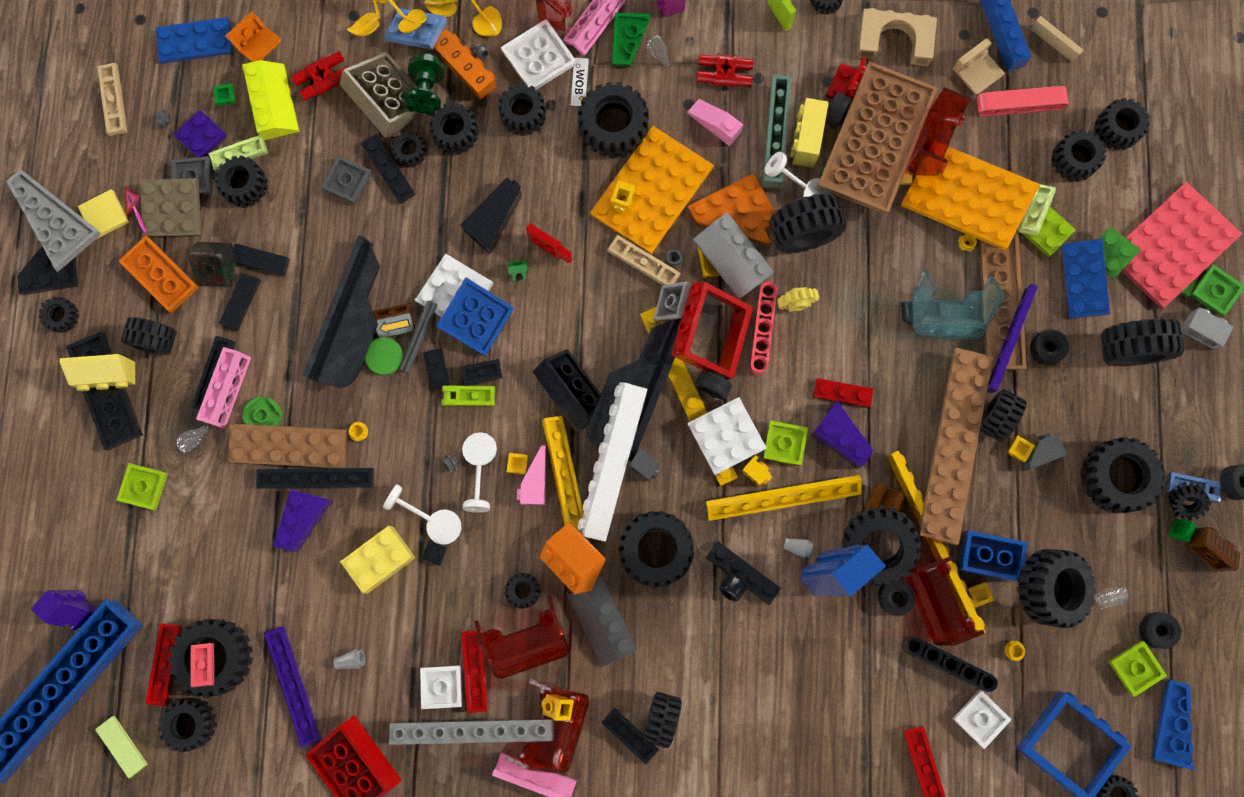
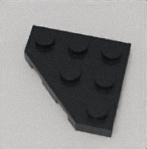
M41 246L17 275L19 294L23 296L78 287L76 257L57 272L43 246Z

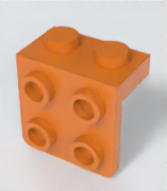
M252 11L225 35L237 51L252 62L263 60L281 42L280 37L265 27L258 16Z

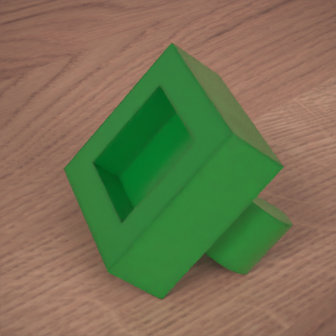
M232 83L213 86L215 104L217 106L236 104Z
M527 260L508 262V272L512 274L513 281H516V274L518 273L523 275V280H526V272H528Z
M1175 518L1168 536L1172 539L1191 542V536L1195 533L1196 524L1192 521Z

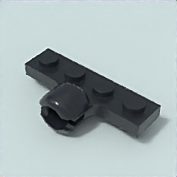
M719 541L716 542L706 556V559L725 572L726 578L721 583L719 590L728 600L736 602L748 590L770 605L781 590L778 585Z

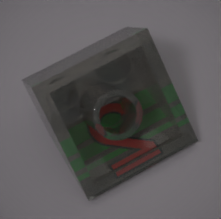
M197 241L187 251L196 285L231 287L236 265L232 243Z

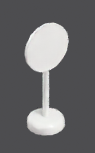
M783 152L775 153L765 166L764 172L766 175L775 177L782 172L804 188L803 197L815 194H832L817 188L820 178H814L805 184L786 170L784 167L787 163V157Z
M479 432L469 436L462 448L463 456L467 462L476 465L474 499L464 501L463 510L477 513L490 511V504L487 501L479 500L481 466L491 462L497 451L494 439L487 433Z
M398 484L395 485L383 505L384 509L390 510L395 503H398L428 520L426 525L427 533L436 543L449 544L458 538L461 532V521L454 512L439 510L429 516L399 499L402 487Z

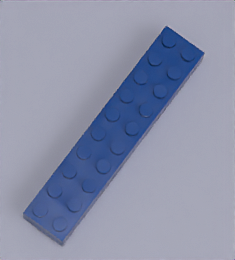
M858 544L857 546H849L848 548L845 547L836 551L823 552L816 558V564H809L801 571L803 575L799 578L814 596H852L886 566L868 545L860 546Z
M104 600L0 718V784L6 783L144 626L117 600Z

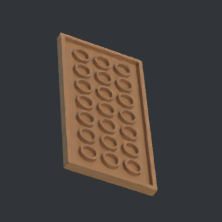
M869 61L817 188L888 215L938 88Z

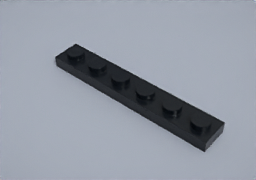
M374 468L257 469L256 489L374 488Z

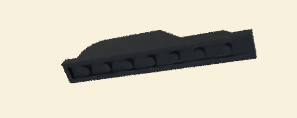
M358 236L302 374L313 381L338 388L349 386L357 378L378 326L368 296L380 265L372 248L373 243L365 237Z
M681 319L668 320L652 327L639 359L609 372L587 427L588 438L595 447L599 448L600 444L604 441V428L609 423V410L615 401L614 392L616 386L620 382L645 388L647 392L628 461L632 462L675 359L671 354Z

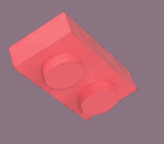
M214 644L191 645V687L214 685Z

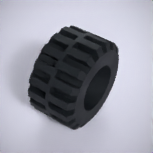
M519 83L515 84L516 87L511 85L508 87L509 90H504L502 92L503 96L499 98L498 109L504 127L506 126L509 132L513 130L515 135L518 132L521 133V136H525L527 132L529 135L533 134L532 131H538L539 125L542 126L544 124L543 119L546 118L543 96H541L538 89L535 91V87L532 85L530 87L523 83V86H520ZM519 104H528L532 107V110L523 116L512 113L513 109Z
M1126 98L1117 99L1099 114L1095 122L1097 125L1095 132H1098L1097 135L1104 144H1107V148L1111 149L1114 147V150H1119L1120 148L1126 150L1128 147L1134 146L1148 132L1150 121L1147 119L1150 116L1149 113H1145L1147 109L1145 107L1142 108L1140 102L1135 103L1134 99L1131 98L1128 101ZM1115 118L1125 121L1129 131L1121 129L1117 125Z
M447 103L443 104L444 107H438L436 109L437 113L433 112V119L429 121V129L437 147L441 148L445 153L447 150L451 155L454 152L459 155L463 150L466 153L468 147L472 148L474 146L473 142H476L478 139V126L474 115L468 107L464 108L463 104L459 103L458 106L455 103H451L449 106ZM452 123L464 125L462 131L456 135L444 133L446 127Z
M1083 129L1079 132L1074 130L1072 133H1068L1053 149L1052 153L1054 154L1051 156V160H1054L1052 166L1057 168L1055 170L1056 173L1060 172L1063 179L1067 177L1068 181L1071 182L1074 179L1076 182H1080L1082 179L1084 181L1104 164L1103 161L1106 159V155H1104L1106 148L1102 147L1104 142L1099 141L1100 137L1098 135L1094 136L1091 131L1086 133V130ZM1071 149L1082 152L1086 162L1077 161L1073 157Z
M240 155L239 158L232 156L231 160L225 159L226 163L219 165L220 170H216L215 174L217 177H214V181L217 183L215 186L219 193L228 202L237 207L241 205L244 208L247 207V204L253 206L255 201L259 203L261 201L260 197H264L266 194L264 190L268 189L266 184L268 180L265 177L264 171L249 157L245 158ZM249 175V181L244 187L234 189V183L238 177Z
M130 317L127 318L121 341L139 350L168 355L171 354L177 331L159 322Z
M1002 389L986 408L982 416L980 431L999 442H1003L1013 433L1022 419L1027 401L1007 389Z
M658 691L655 693L644 729V742L667 749L671 746L681 712V698Z
M198 698L184 699L169 705L168 710H164L162 713L164 717L159 719V723L162 725L158 727V732L162 731V735L159 737L161 740L165 739L164 745L166 747L171 746L170 750L188 752L208 743L211 740L210 736L215 734L213 728L217 727V722H214L217 716L212 714L211 711L214 710L212 706L207 707L208 702H201V699ZM185 713L190 714L196 723L192 736L185 735L180 727L181 718Z

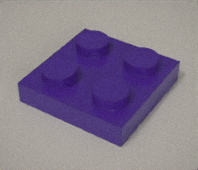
M201 110L194 114L173 134L196 157H206L208 153L227 137Z

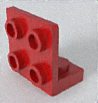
M862 58L858 69L840 63L825 97L833 100L839 92L850 97L852 100L867 68L864 65L866 58Z

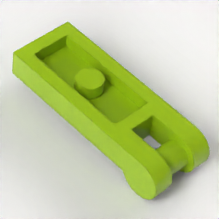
M442 386V393L444 395L441 400V406H495V386ZM451 393H456V399H451Z

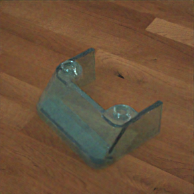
M924 270L912 295L913 328L916 334L920 336L978 339L984 335L1005 295L994 277L989 276L982 291L969 292L962 302L933 300L938 289L928 271Z

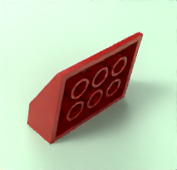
M355 715L339 725L305 755L334 797H382L402 781Z

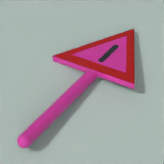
M125 187L126 216H129L134 209L143 233H146V228L136 206L141 197Z

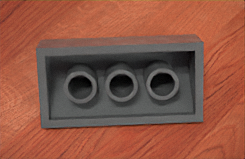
M603 578L596 580L592 591L573 594L572 592L567 595L601 667L637 651Z

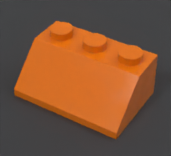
M567 523L546 541L540 555L541 560L573 594L592 591L606 560L571 523Z

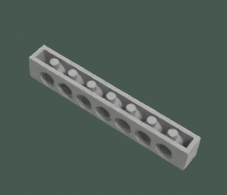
M553 719L391 723L389 727V745L554 740Z

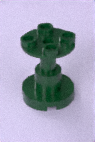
M418 54L417 58H410L408 63V73L415 79V84L418 88L408 90L404 94L403 101L408 111L425 113L432 116L433 112H436V109L441 106V99L430 89L434 87V83L443 80L445 65L444 63L442 65L436 56Z

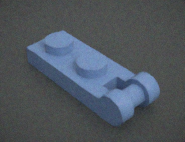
M1173 472L1168 473L1166 492L1172 493V489L1177 490V485L1183 487L1182 483L1186 482L1189 485L1190 482H1193L1195 485L1197 483L1203 487L1210 498V502L1222 503L1220 482ZM1210 488H1212V494H1209Z

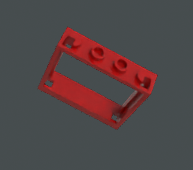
M692 282L671 356L701 370L713 372L724 379H734L753 307L707 282ZM706 294L734 308L719 365L690 353Z

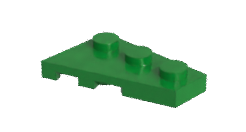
M615 13L612 67L631 68L650 22L651 14Z

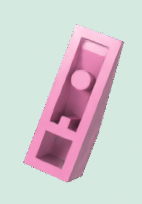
M698 99L687 112V114L728 146H731L742 132L743 124L729 113L701 99Z
M541 445L521 483V489H517V500H520L521 505H545L546 446Z

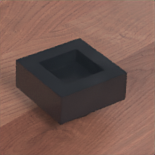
M428 541L421 559L441 566L447 547Z

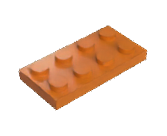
M147 235L119 260L170 313H173L199 288Z

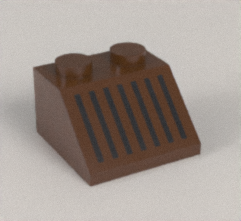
M1212 527L1198 528L1191 537V542H1187L1185 545L1216 572L1237 571L1239 568L1241 553L1235 549L1233 543L1221 538L1219 532Z

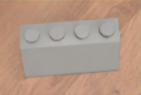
M728 212L693 239L738 299L742 298L774 273Z

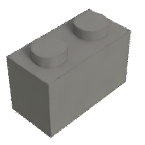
M1197 308L1189 313L1181 330L1184 334L1216 350L1224 346L1234 327L1228 324L1225 319L1215 317L1207 309Z

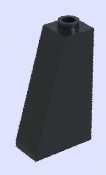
M507 177L460 224L462 230L489 255L492 253L522 197L521 186L515 180L511 181Z

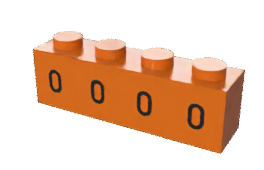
M447 29L441 32L432 49L433 52L481 101L497 87L495 75L483 67L484 64L478 57L474 58L471 55V50L466 45L463 46L460 43L459 38L454 32L450 33Z

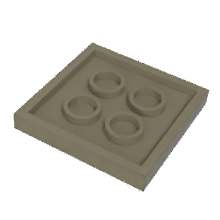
M198 179L140 180L142 221L147 231L143 233V236L201 235Z

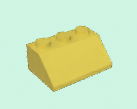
M120 354L60 358V364L68 384L77 388V391H89V388L94 387L99 390L109 389V386L127 388L128 385L135 384V362Z

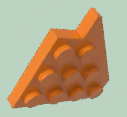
M754 173L688 206L689 212L698 225L709 227L728 212L749 240L767 246L771 245L765 230L770 228L769 221L772 214H775V210Z

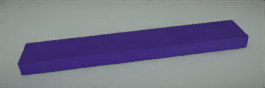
M1030 284L1023 291L991 373L987 388L988 393L992 394L998 391L1038 288L1034 284Z
M285 626L264 633L301 748L322 740Z

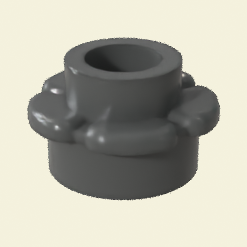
M477 44L473 48V57H478L481 61L485 60L489 55L487 45Z
M164 109L156 112L158 126L168 127V124H171L170 114L166 113Z
M669 250L667 256H665L666 264H669L672 268L681 265L683 262L682 253L678 250Z
M446 455L442 459V463L449 473L454 470L457 471L459 463L453 455L451 457Z

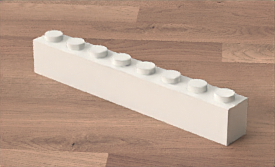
M620 382L615 388V401L609 410V423L605 425L604 441L599 446V459L593 468L595 474L588 486L589 496L583 504L584 514L578 523V530L584 537L606 542L647 392L645 388Z

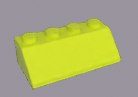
M263 60L242 64L257 133L262 139L268 140L300 132L285 65Z

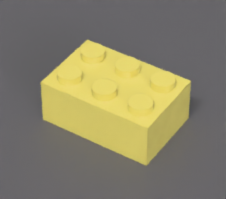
M806 98L804 105H800L796 118L797 126L793 135L794 143L790 152V157L793 158V165L814 168L820 154L829 102Z
M387 526L340 562L361 592L368 594L414 560L415 556L395 528Z

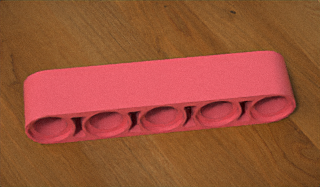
M1065 86L986 92L976 96L979 116L1054 111L1069 106Z
M772 282L763 283L758 293L749 370L756 376H760L766 371L769 362L777 287ZM770 289L772 291V295H765L763 293V290ZM767 307L770 310V313H762L761 308ZM764 325L768 331L763 333L758 329V326ZM756 344H763L766 350L759 351L756 348ZM754 362H761L763 369H756Z

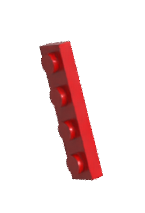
M160 623L145 704L168 706L173 675L169 671L173 669L172 663L168 664V658L172 657L173 653L169 651L172 645H176L177 642L174 639L177 635H181L182 625Z
M482 630L461 632L467 713L488 711Z
M921 725L904 730L903 734L923 797H946L924 726Z

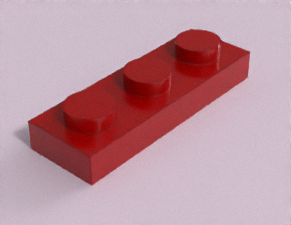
M817 378L813 398L870 408L874 388Z

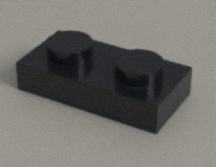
M443 349L423 352L430 389L434 390L442 388V386H450Z
M499 359L461 367L465 386L503 379Z

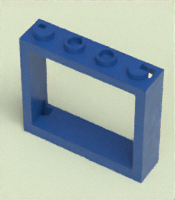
M1058 691L1016 749L1075 797H1095L1132 746L1126 742L1127 738L1123 734L1111 730V725L1102 718H1096L1091 708L1086 705H1080L1077 702L1078 698L1072 693ZM1066 703L1118 744L1085 790L1081 789L1033 749L1034 745Z

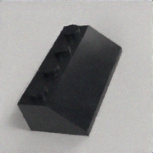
M566 349L544 359L532 372L578 433L588 427L601 393L570 351Z

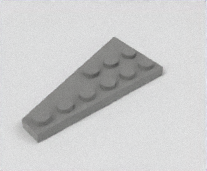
M21 169L6 181L57 272L101 235L95 227Z

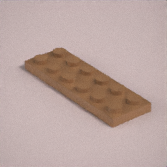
M232 423L229 427V462L345 468L347 429Z

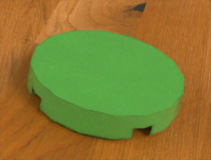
M383 337L371 342L365 360L370 370L385 376L391 375L398 370L404 354L401 346L396 341Z
M256 397L250 400L243 410L242 419L244 424L279 426L282 420V411L279 404L270 398Z

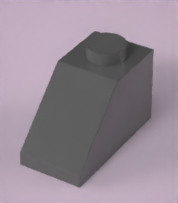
M1046 433L1038 437L1039 441L1033 443L1035 447L1024 464L1023 468L1025 471L1067 455L1058 434L1051 436L1050 433Z
M640 448L630 463V470L650 481L651 478L655 479L659 474L660 469L658 467L660 463Z

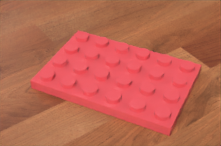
M1185 182L1126 237L1141 251L1122 272L1162 310L1236 241L1242 233L1188 182Z

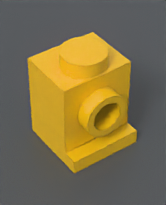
M618 180L611 199V206L614 207L615 211L624 213L625 210H630L636 193V186Z
M755 455L741 472L759 487L761 484L766 485L772 476L768 471V466L761 461L758 463L756 461L758 457Z
M546 694L541 704L543 708L542 715L553 718L556 721H570L574 700L558 694ZM561 704H564L563 713H560Z

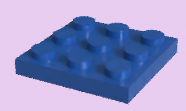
M465 277L436 327L481 355L486 356L514 307Z

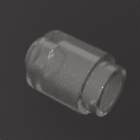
M1116 585L1100 590L1099 593L1095 594V598L1101 609H1110L1126 604L1129 595L1124 587Z

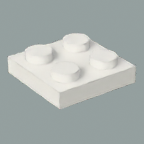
M461 665L420 668L421 709L462 707Z
M979 690L952 718L983 749L1011 721L982 690Z

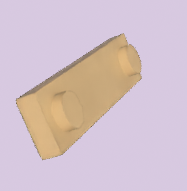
M111 63L97 66L106 133L109 136L127 133L118 65Z
M619 235L615 237L607 249V252L661 285L676 283L681 275L677 270Z

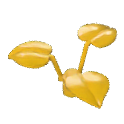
M373 0L376 13L371 12L363 15L347 30L356 36H366L374 32L380 24L378 21L380 14L377 2L384 4L389 1L401 15L403 20L399 23L398 28L402 33L413 32L426 21L427 17L419 9L410 11L406 16L392 0Z
M426 0L424 5L431 13L443 15L447 18L457 11L455 3L459 0ZM470 0L480 13L473 19L475 32L485 37L497 36L502 29V18L498 10L488 6L482 12L475 0Z

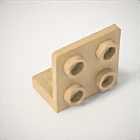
M987 38L958 59L953 68L975 95H979L1005 74L989 56L988 48L992 43Z

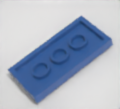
M224 17L156 27L160 63L165 64L234 54L233 45L225 36L231 31L229 18Z
M1095 239L1062 244L1069 319L1110 315L1103 240Z

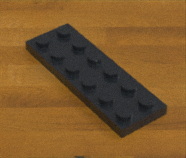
M102 331L66 346L70 358L113 354L107 337ZM109 386V389L99 390L94 387L89 388V391H82L104 450L108 451L143 436L126 388Z

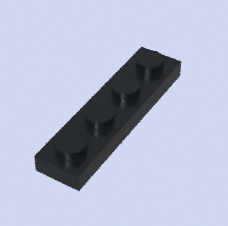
M377 134L361 143L400 204L416 195Z
M215 336L191 408L200 410L223 347L234 350L236 344L234 340Z

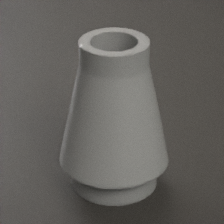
M786 538L784 549L805 559V557H811L814 543L805 539Z
M354 649L340 657L334 658L336 670L360 669L361 666L365 665V655L362 650Z

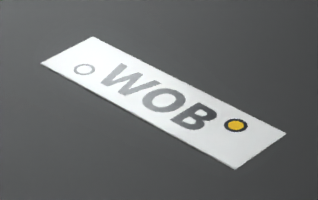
M575 58L577 65L573 68L571 106H581L583 97H586L589 62L587 58Z

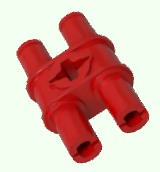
M340 51L326 58L320 57L321 59L306 65L305 69L291 76L296 86L310 79L314 80V84L299 91L304 101L318 94L324 95L330 89L339 87L343 69L348 68V65L335 73L330 71L332 67L345 61ZM320 73L324 75V79L320 77Z
M720 53L716 55H699V66L715 67L716 71H698L697 82L711 83L715 87L718 85L735 88V86L751 88L753 76L738 75L735 71L737 69L753 71L754 59L738 58L735 54L734 56L720 55Z

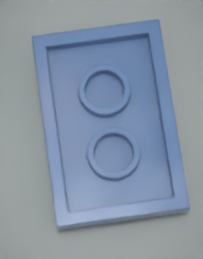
M399 8L402 11V13L406 16L410 11H412L408 9ZM397 12L384 38L388 42L432 50L447 23V19L443 15L425 13L427 19L419 28L410 33H402L398 25L403 18Z

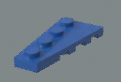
M1171 679L1166 680L1151 759L1195 771L1194 763H1192V753L1194 751L1193 744H1191V732L1193 731L1192 723H1190V712H1192L1190 685Z

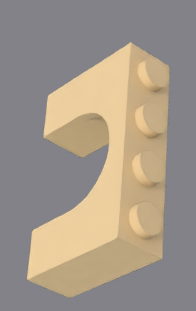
M864 9L860 18L856 58L864 57L874 60L878 52L880 34L887 29L895 28L904 31L911 39L912 52L910 64L928 67L933 59L937 18L930 15L920 16L913 15L912 13H896L892 10Z

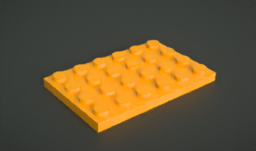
M652 126L641 145H638L591 210L590 215L652 255L712 171L714 165L655 126ZM618 180L636 186V193L630 210H625L624 213L615 211L614 207L611 206V199Z
M935 141L904 197L901 206L1006 251L1040 184Z

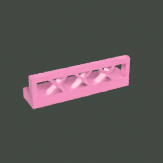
M592 0L562 41L567 45H573L581 55H586L626 0Z
M223 347L196 420L223 429L226 428L251 357L239 351ZM241 358H243L242 364H241V366L239 367V363H240V361H241ZM220 414H222V418H221L220 423H219L218 420H219Z
M503 752L492 776L548 797H571L577 780Z

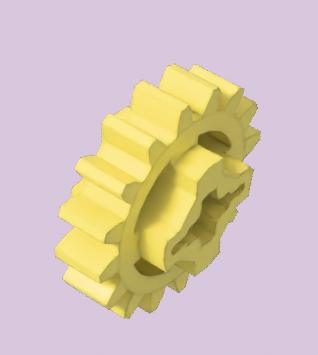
M796 287L785 292V295H782L780 298H777L778 308L781 310L789 309V312L801 311L810 307L811 303L818 301L819 295L815 288Z

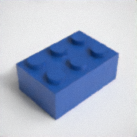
M969 530L963 531L957 560L958 571L1017 582L1018 576H1021V567L1025 565L1028 542Z

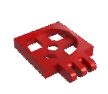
M529 223L526 231L531 242L559 260L562 259L567 263L572 262V253L564 248L561 242L532 223Z

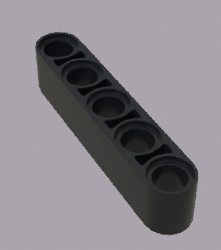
M910 636L902 641V649L905 653L979 690L993 692L998 686V680L994 675L920 638ZM912 640L917 644L914 651L909 649V643ZM932 649L935 653V657L932 660H929L927 658V653L929 650ZM948 659L953 661L951 669H947L945 665ZM966 668H970L971 670V676L969 678H965L964 671ZM985 677L989 679L987 687H984L982 683Z

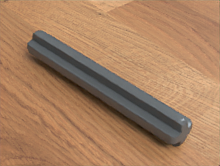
M428 300L400 364L399 369L409 372L437 308V304Z

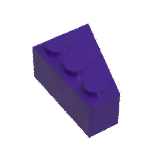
M838 401L833 404L811 434L857 469L861 468L873 453L871 446Z
M290 489L273 547L299 552L318 521L322 519L323 514L334 501Z
M47 590L31 610L45 623L63 627L65 624L71 625L70 629L76 631L77 628H81L97 608L85 599L87 596L80 590Z

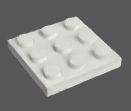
M547 19L501 47V51L522 81L528 87L534 86L535 90L577 65L575 58Z
M445 254L415 301L424 307L428 300L436 303L437 308L434 313L441 317L465 277L487 291L491 289L494 283Z
M739 397L688 423L714 475L766 449Z

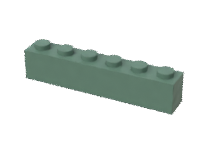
M773 74L770 84L761 185L762 188L780 190L783 182L782 172L775 177H770L764 171L767 162L775 153L783 152L785 154L792 76Z

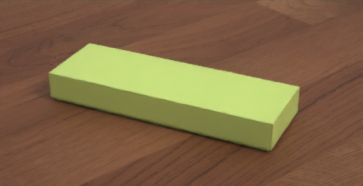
M258 135L208 154L213 169L216 171L220 170L219 165L221 163H226L225 159L231 160L232 156L239 158L241 155L245 158L254 159L268 154L264 140Z
M1040 184L1019 226L1020 233L1038 236L1056 192V187Z
M115 716L109 718L95 729L128 778H132L148 765Z

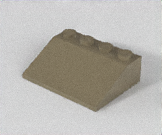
M387 52L343 69L339 85L384 137L400 131L422 114L410 112L406 109V104L403 101L404 94L408 90L418 87Z

